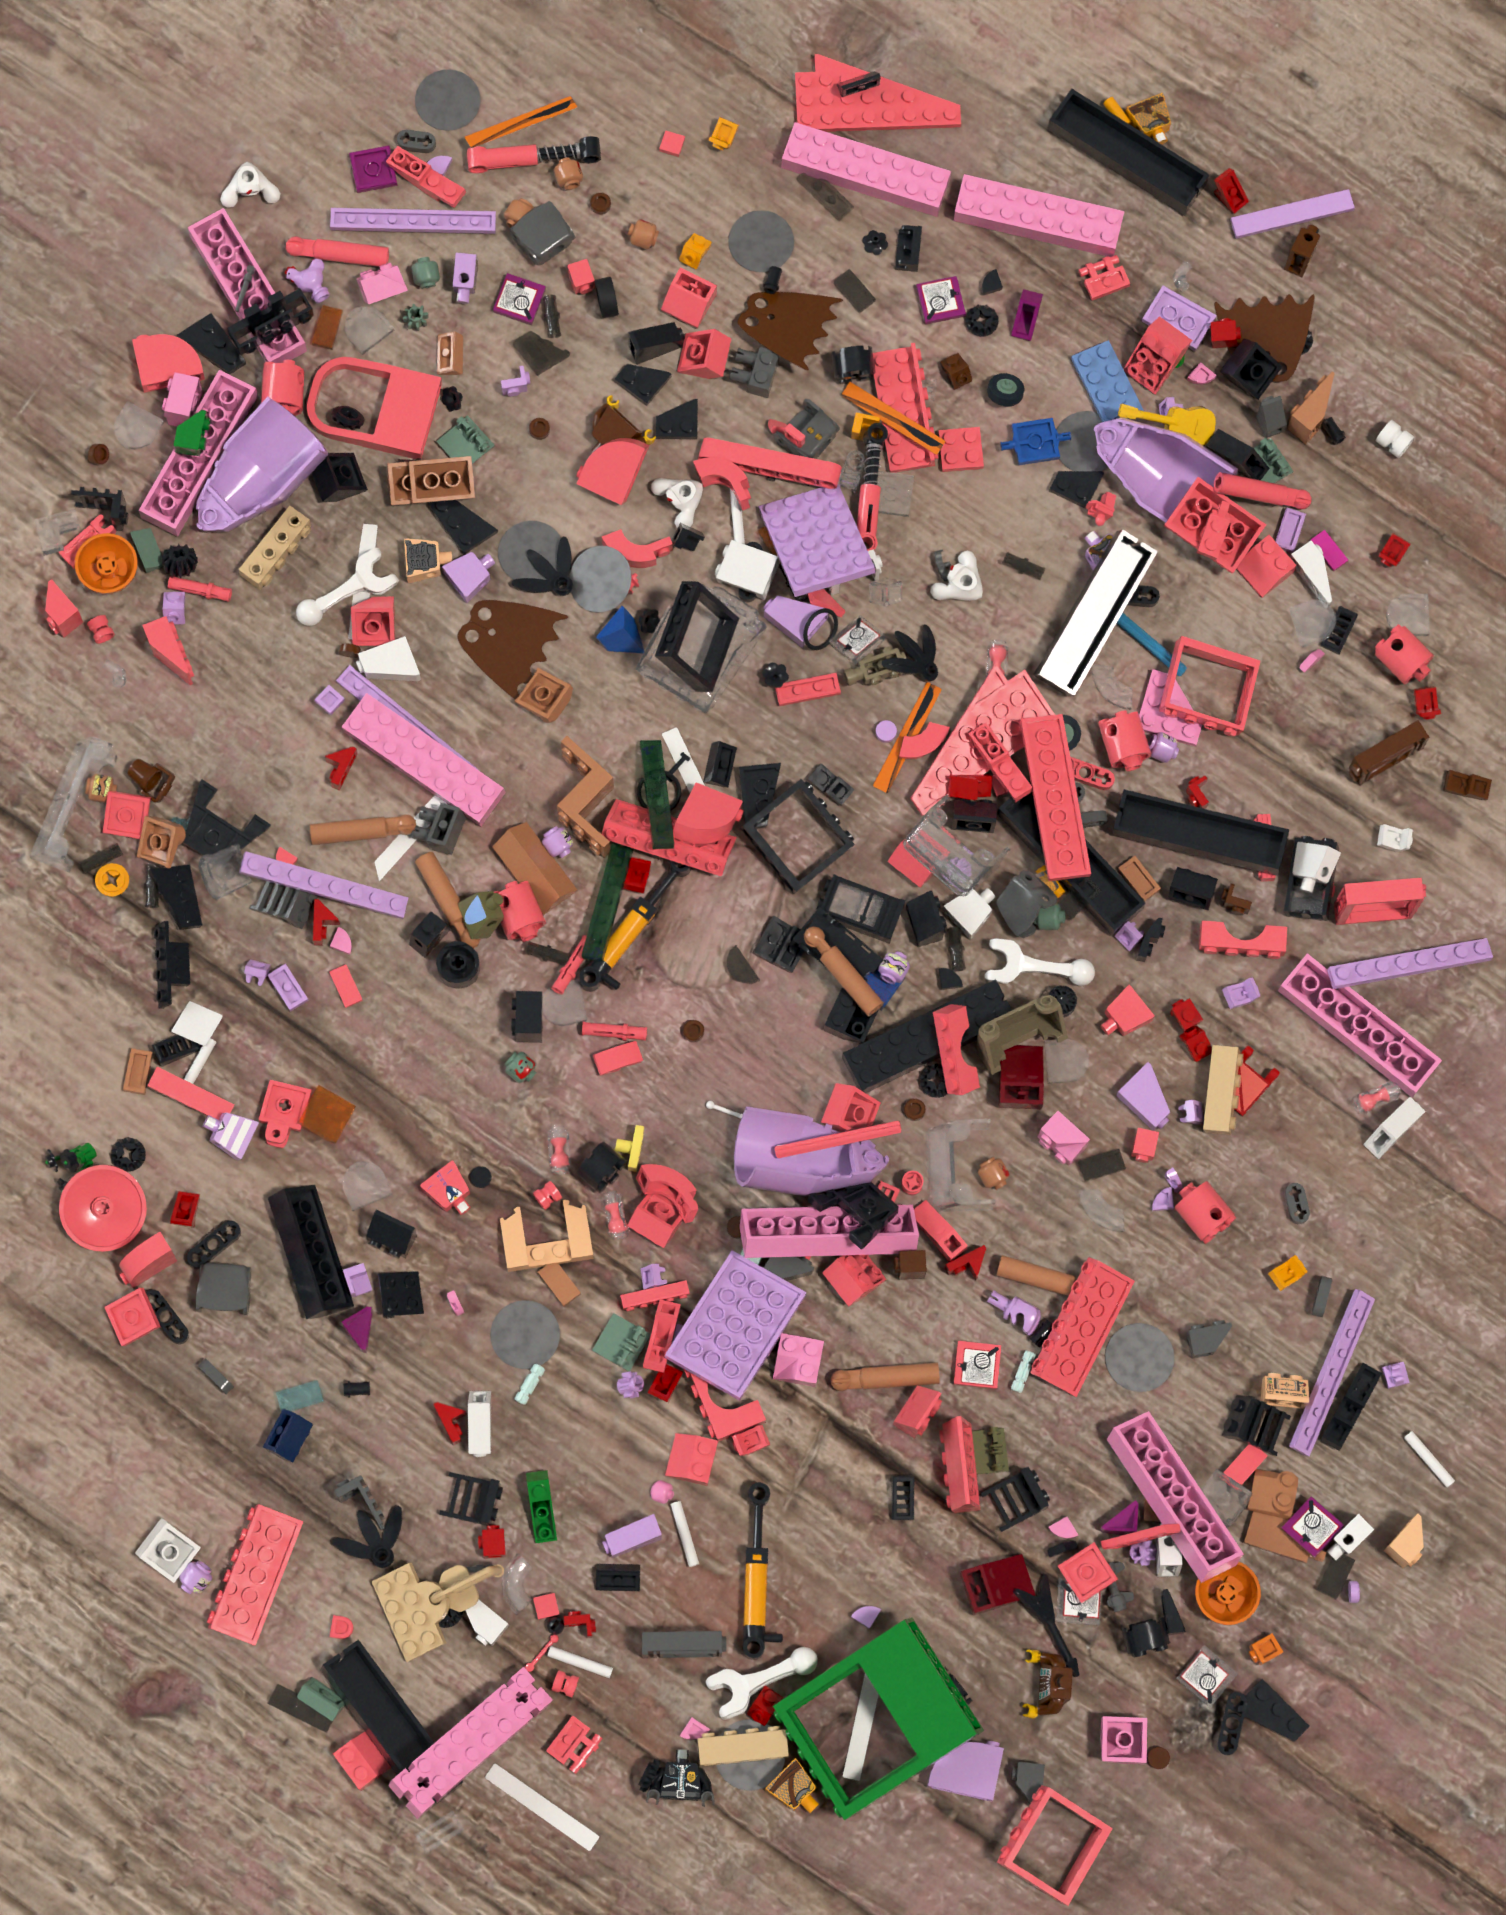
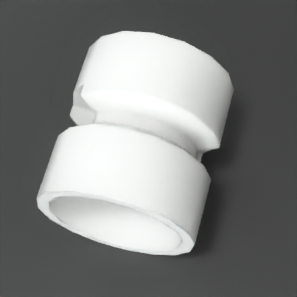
M1390 420L1375 441L1384 448L1389 447V452L1400 458L1409 448L1415 437L1406 430L1401 431V426L1395 421Z

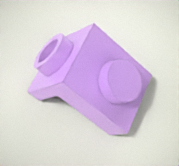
M519 366L520 378L501 381L503 395L512 397L519 395L521 392H527V384H531L529 371L525 372L524 366Z
M164 592L163 617L166 616L168 622L173 621L174 624H185V592Z
M1253 977L1248 978L1242 983L1222 989L1230 1009L1250 1004L1260 997L1258 986Z

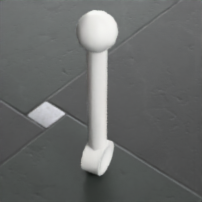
M713 1101L706 1103L708 1109L714 1108L740 1119L742 1118L743 1114L715 1105Z

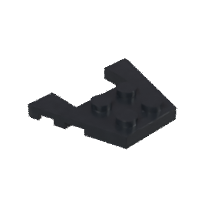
M201 779L183 844L219 867L267 831L271 824L255 814L243 832L206 808L218 789Z
M872 1182L848 1186L843 1191L836 1192L832 1189L827 1190L822 1195H817L816 1193L808 1195V1202L819 1212L838 1204L862 1225L849 1232V1239L860 1249H864L898 1214L899 1206Z

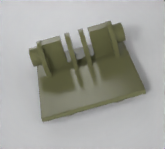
M992 1427L989 1430L972 1431L977 1475L1009 1471L1004 1428Z

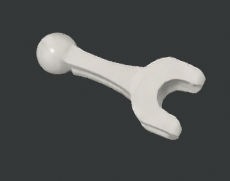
M374 548L361 555L356 563L355 574L339 588L316 599V601L306 599L300 602L296 609V616L299 622L306 626L316 625L322 619L323 613L345 598L364 591L372 595H382L396 586L399 582L396 575L390 574L380 578L372 573L371 566L381 557L382 552L380 549Z
M991 939L989 942L992 950L1002 952L1006 956L1007 964L1002 970L987 971L985 973L987 981L996 979L998 983L1007 984L1013 981L1019 974L1030 972L1054 974L1065 978L1069 977L1070 981L1078 986L1088 985L1094 979V966L1086 959H1077L1072 963L1046 962L1024 955L1019 945L1012 940Z
M800 1647L792 1652L790 1658L766 1670L741 1675L734 1670L724 1669L708 1677L706 1685L711 1690L727 1688L733 1693L731 1701L723 1705L719 1711L721 1719L727 1720L743 1714L749 1706L750 1697L764 1688V1686L796 1673L799 1675L811 1674L817 1667L818 1658L812 1649Z

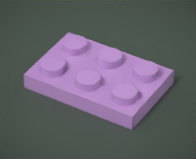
M1162 286L1144 315L1142 322L1150 325L1160 316L1193 340L1189 348L1196 352L1210 329L1211 322H1214L1217 315Z

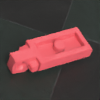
M1222 500L1218 510H1212L1196 553L1214 560L1218 558L1230 523L1231 516L1227 515L1230 503Z

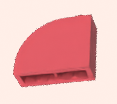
M166 334L140 335L136 339H132L144 393L167 388L169 379H173L174 372L199 377L200 381L205 380L200 358L193 347L186 341Z
M619 438L605 443L589 456L584 466L579 468L576 475L579 478L577 485L620 505L624 504L628 499L650 445L631 438Z
M696 782L675 822L671 837L695 844H708L719 841L730 833L736 821L740 822L744 812L741 809L743 801Z
M158 1232L123 1258L119 1264L123 1272L119 1275L125 1285L130 1283L132 1288L177 1262V1259L161 1232Z

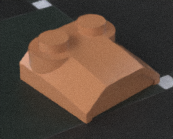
M537 668L536 673L522 693L515 699V703L539 716L543 722L551 723L559 717L569 703L573 687Z
M145 816L137 857L166 866V868H171L177 846L185 840L184 827L163 818Z
M1256 1469L1254 1471V1480L1247 1510L1289 1520L1295 1503L1298 1477L1289 1471L1277 1473Z

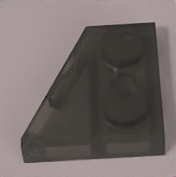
M529 331L513 342L515 348L537 376L570 356L568 350L565 349L563 351L553 345V342L542 339L532 331Z

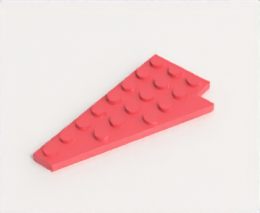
M819 54L814 55L815 72H795L797 123L825 132L961 127L959 104L881 77L879 86L841 97L837 83L870 72Z
M997 665L991 669L910 798L921 816L950 798V775H983L990 770L968 733L987 723L1009 752V756L1024 747L1020 725L1021 719L1055 715L1026 670L1007 680Z

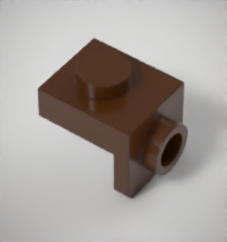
M959 353L940 361L941 368L951 379L954 389L972 382L969 366Z
M1231 883L1228 889L1224 888L1221 900L1225 901L1223 908L1230 909L1236 915H1248L1252 902L1232 896L1235 884Z

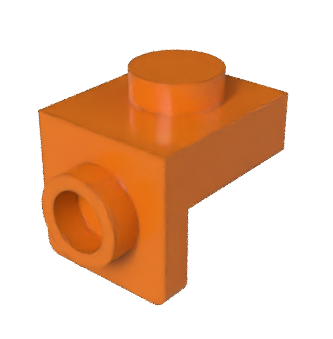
M1273 1633L1249 1646L1251 1659L1254 1663L1258 1662L1260 1666L1283 1653Z

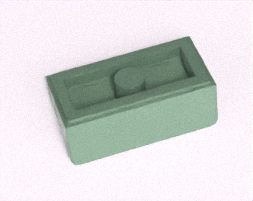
M151 528L130 532L146 573L162 568V554Z
M313 1677L302 1686L297 1695L299 1700L331 1721L346 1706L336 1692Z

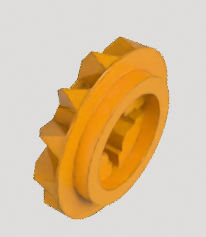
M110 863L98 870L95 884L103 895L115 897L123 894L128 888L130 879L128 872L123 866ZM108 873L113 878L118 877L116 879L117 887L112 883L107 884L109 882Z

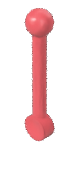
M551 1635L550 1641L531 1663L526 1664L525 1668L528 1672H532L534 1665L551 1645L558 1642L559 1637L557 1635Z

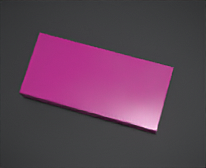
M1325 530L1310 540L1315 545L1320 546L1323 551L1324 560L1333 572L1348 562V558Z

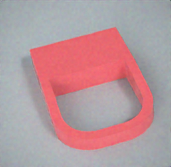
M338 357L321 366L313 379L307 401L308 418L312 427L326 438L422 460L442 387V378L388 364L352 357ZM348 369L389 379L373 435L328 426L319 420L315 413V408L322 383L329 374L337 370Z

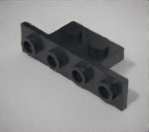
M169 921L161 922L155 926L154 938L156 939L155 959L157 960L155 977L158 981L156 999L159 1002V1009H164L172 1004L171 986L187 987L190 985L189 943L169 942Z

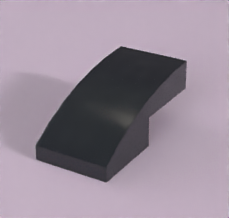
M822 763L807 778L810 784L840 806L843 805L854 791L841 777L835 776Z

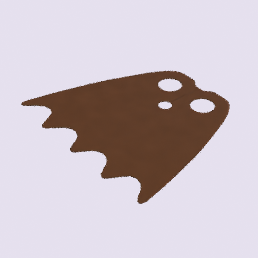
M757 292L749 297L747 301L748 309L746 312L741 313L738 325L767 349L789 362L809 370L804 362V357L819 354L813 342L816 338L828 336V333L822 328V324L825 321L837 319V316L831 312L830 306L834 303L842 302L843 299L794 292H776L775 294ZM763 298L768 301V305L765 308H759L755 305V301ZM773 314L775 318L770 320L767 316ZM753 316L759 320V323L756 326H749L746 324V319Z
M1290 294L1286 296L1280 305L1271 304L1266 296H1263L1255 307L1247 306L1241 298L1237 299L1234 307L1230 310H1225L1217 302L1214 303L1218 321L1229 318L1236 320L1237 327H1241V339L1237 340L1238 345L1244 338L1257 342L1265 351H1269L1270 355L1277 362L1286 364V372L1282 375L1277 374L1273 381L1283 382L1292 377L1306 342L1313 311L1314 294L1309 297L1307 302L1301 305L1297 304ZM1227 347L1230 355L1233 354L1237 347Z
M482 600L476 602L470 611L471 619L467 624L462 625L457 638L464 651L477 666L512 698L517 699L519 697L518 685L529 683L533 677L530 672L531 665L535 662L547 661L546 656L542 652V645L548 641L559 640L558 635L553 629V624L556 621L567 619L568 616L521 603ZM482 608L490 609L492 614L490 619L481 620L478 616L479 610ZM490 629H495L496 633L495 635L491 636L489 635L488 631ZM469 630H476L478 632L479 638L476 642L471 643L467 641L465 635Z

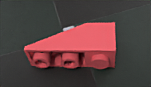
M927 1200L914 1209L916 1223L948 1262L955 1260L967 1250L968 1245Z

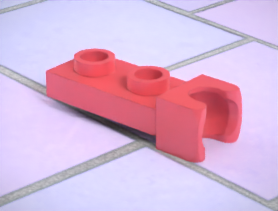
M101 514L59 551V555L75 569L77 551L87 539L102 533L116 534V529L113 525L106 529L101 528L105 524L104 516Z

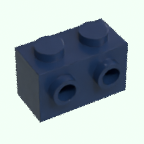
M283 1408L263 1448L279 1458L293 1463L313 1424L298 1414Z

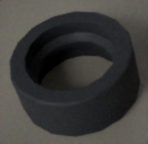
M612 278L596 279L595 287L602 318L618 316V305Z

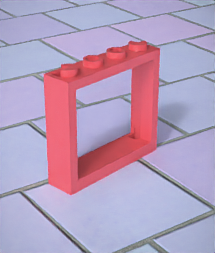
M1181 636L1175 643L1159 711L1165 713L1164 715L1170 718L1179 717L1189 724L1198 723L1204 725V728L1208 730L1217 729L1224 731L1225 735L1238 736L1244 731L1260 660ZM1182 652L1247 672L1234 723L1170 704Z
M1422 878L1344 884L1334 903L1336 925L1412 919L1423 902L1424 897H1426V885L1422 884Z
M1041 1785L1037 1792L1033 1793V1800L1029 1807L1023 1810L1020 1823L1012 1829L1009 1842L1000 1850L1002 1853L997 1863L1059 1903L1068 1906L1113 1828L1053 1789ZM1049 1798L1054 1799L1095 1826L1058 1891L1013 1863Z

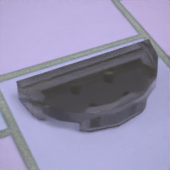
M735 945L727 957V969L730 976L735 981L753 984L760 981L739 948Z

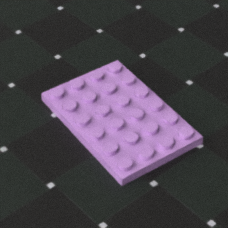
M839 484L835 489L821 487L759 506L760 514L795 597L875 573L873 562Z
M732 1250L666 1352L665 1358L740 1401L806 1297L807 1292Z

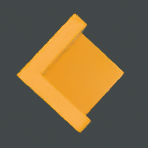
M856 412L851 439L863 441L864 433L872 424L880 423V417ZM872 432L873 438L876 439L877 433Z

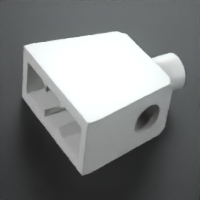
M1297 842L1292 873L1303 880L1300 890L1306 893H1313L1315 882L1328 883L1341 852L1329 846Z
M988 888L980 895L974 889H969L944 905L943 912L971 940L991 915L992 908L988 904L995 898V895Z
M1358 1514L1333 1538L1336 1543L1327 1552L1335 1560L1344 1552L1349 1555L1374 1529ZM1347 1535L1352 1538L1348 1545L1343 1542Z
M1170 1535L1157 1538L1155 1540V1547L1157 1548V1577L1179 1576L1182 1568L1181 1551Z

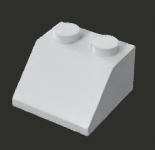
M161 1518L135 1554L174 1583L201 1547Z

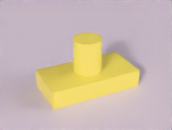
M636 1125L633 1141L617 1139L615 1150L617 1152L630 1154L628 1171L637 1172L644 1136V1126Z

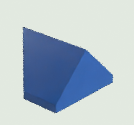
M621 606L596 638L607 651L645 653L635 619L625 607Z

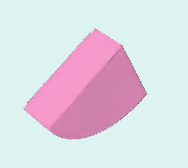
M1200 363L1187 377V380L1195 384H1206L1213 381L1217 375Z
M1317 649L1303 661L1299 668L1305 673L1325 653L1321 649Z
M338 927L330 948L350 955L352 951L350 937L345 930Z
M455 1291L447 1293V1299L457 1316L463 1314L464 1310Z
M1068 1517L1048 1527L1054 1535L1061 1538L1071 1539L1078 1536Z
M691 1718L680 1734V1737L687 1740H696L702 1738V1734L708 1733L710 1729L694 1718Z

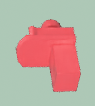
M1106 492L1101 496L1100 502L1091 500L1086 504L1087 515L1095 517L1096 525L1103 526L1105 521L1113 516L1117 495Z

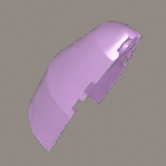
M267 397L225 442L224 451L219 461L217 460L214 465L213 474L210 479H207L196 501V509L198 510L197 527L203 531L229 532L281 504L291 496L328 456V451L298 418L281 404Z
M1122 417L1101 422L1094 427L1099 456L1111 471L1118 476L1123 486L1134 496L1135 501L1165 523L1197 477L1214 487V480L1219 472L1236 475L1238 468L1186 434Z
M746 1107L735 1141L734 1171L737 1183L742 1187L805 1196L811 1193H821L827 1190L869 1183L887 1166L889 1157L887 1155L885 1157L874 1149L876 1146L870 1140L777 1158L775 1146L840 1132L833 1130L832 1125L827 1123L823 1126L813 1122V1118L809 1116Z

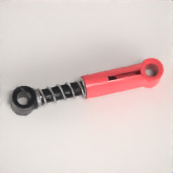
M594 136L581 138L579 143L569 144L568 146L561 144L558 147L553 145L552 147L544 146L539 148L538 146L536 147V144L489 149L477 146L467 149L468 171L471 173H484L488 169L538 165L539 161L549 160L551 162L552 159L559 161L567 157L581 158L583 163H596L601 160L600 140Z
M880 423L872 424L863 436L867 449V459L865 460L867 465L864 468L866 474L863 476L865 483L860 486L857 528L863 541L869 545L867 551L875 550L878 544L876 533L881 487L877 485L879 483L877 479L880 475L878 469L881 467L879 460L882 459L880 452L888 436L887 428ZM871 433H877L880 439L873 438Z

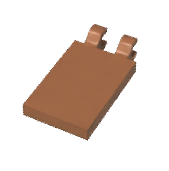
M1252 1512L1244 1544L1305 1564L1308 1558L1320 1562L1324 1561L1325 1551H1321L1313 1558L1282 1530V1527L1288 1521L1287 1519Z

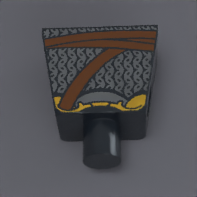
M429 912L411 933L409 945L426 958L452 928L436 914Z

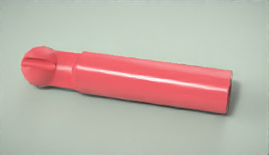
M298 236L291 237L286 242L287 253L294 257L307 256L325 261L375 267L384 265L389 260V247L325 239L310 240L302 239Z
M1219 472L1214 480V491L1220 494L1279 506H1291L1299 510L1309 507L1312 501L1310 493L1304 489L1288 488L1285 485Z

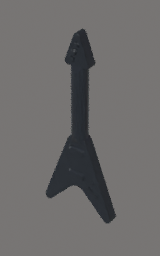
M1044 1574L1041 1576L1037 1596L1018 1588L1013 1590V1593L1048 1627L1066 1666L1072 1668V1675L1074 1677H1078L1080 1674L1077 1658L1072 1657L1055 1624L1048 1575Z

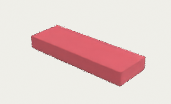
M837 673L786 682L780 688L775 687L779 706L841 694Z

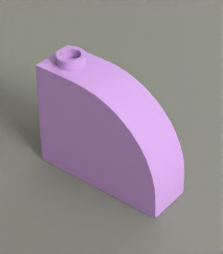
M987 1740L986 1744L966 1742L934 1764L929 1775L927 1787L992 1802L1004 1748L999 1747L1000 1743Z

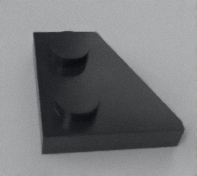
M626 364L616 376L614 382L647 406L672 377V374L667 371Z
M693 399L656 416V439L697 440L698 399Z
M1058 471L1049 492L1086 509V504L1091 501L1104 476V472Z

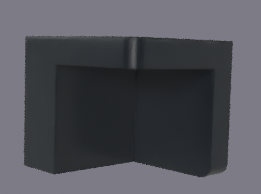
M680 522L671 541L673 546L679 549L684 547L695 551L699 541H703L705 536L703 532Z

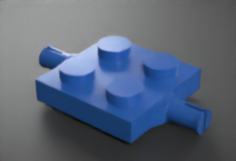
M1053 418L1014 423L1011 426L1013 440L1000 442L1001 451L1014 449L1019 465L1060 459L1059 442L1071 440V433L1058 434Z

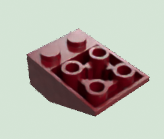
M1015 1045L1004 1050L1006 1059L1000 1061L999 1108L1041 1110L1044 1097L1043 1046Z
M1022 1554L982 1564L960 1572L973 1616L1021 1601L1013 1593V1590L1017 1588L1036 1596Z

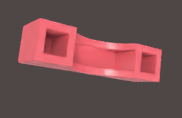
M1201 922L1199 950L1204 951L1205 954L1225 952V955L1236 956L1238 953L1246 954L1247 957L1268 955L1270 959H1279L1280 956H1284L1286 953L1287 927L1266 925L1258 937L1251 940H1240L1233 937L1227 931L1224 922Z
M950 1004L934 1011V1024L947 1093L964 1095L980 1088L977 1067L968 1065L961 1054V1040L969 1027L966 1006Z

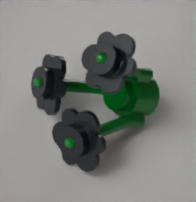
M85 1143L82 1146L79 1145L70 1151L65 1149L60 1155L55 1157L51 1150L47 1149L45 1163L49 1168L53 1167L54 1171L58 1172L56 1161L61 1160L63 1166L69 1168L74 1173L77 1171L79 1164L84 1163L79 1171L93 1165L92 1159L97 1157V1153L90 1143ZM59 1178L57 1183L60 1185L59 1189L62 1192L67 1182Z

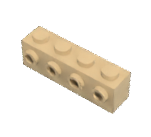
M289 506L239 568L240 576L259 590L263 586H268L273 579L272 575L276 570L279 571L284 566L285 558L289 553L293 554L298 548L297 543L301 538H306L310 533V519Z
M1212 1046L1203 1125L1205 1133L1231 1135V1131L1236 1128V1117H1233L1234 1108H1238L1239 1096H1235L1236 1087L1240 1088L1241 1075H1238L1239 1066L1242 1067L1243 1054H1240L1238 1047Z
M781 1726L768 1727V1731L759 1732V1728L746 1729L745 1734H737L736 1730L725 1731L724 1736H715V1733H704L702 1738H698L700 1767L788 1758L786 1729L781 1730Z

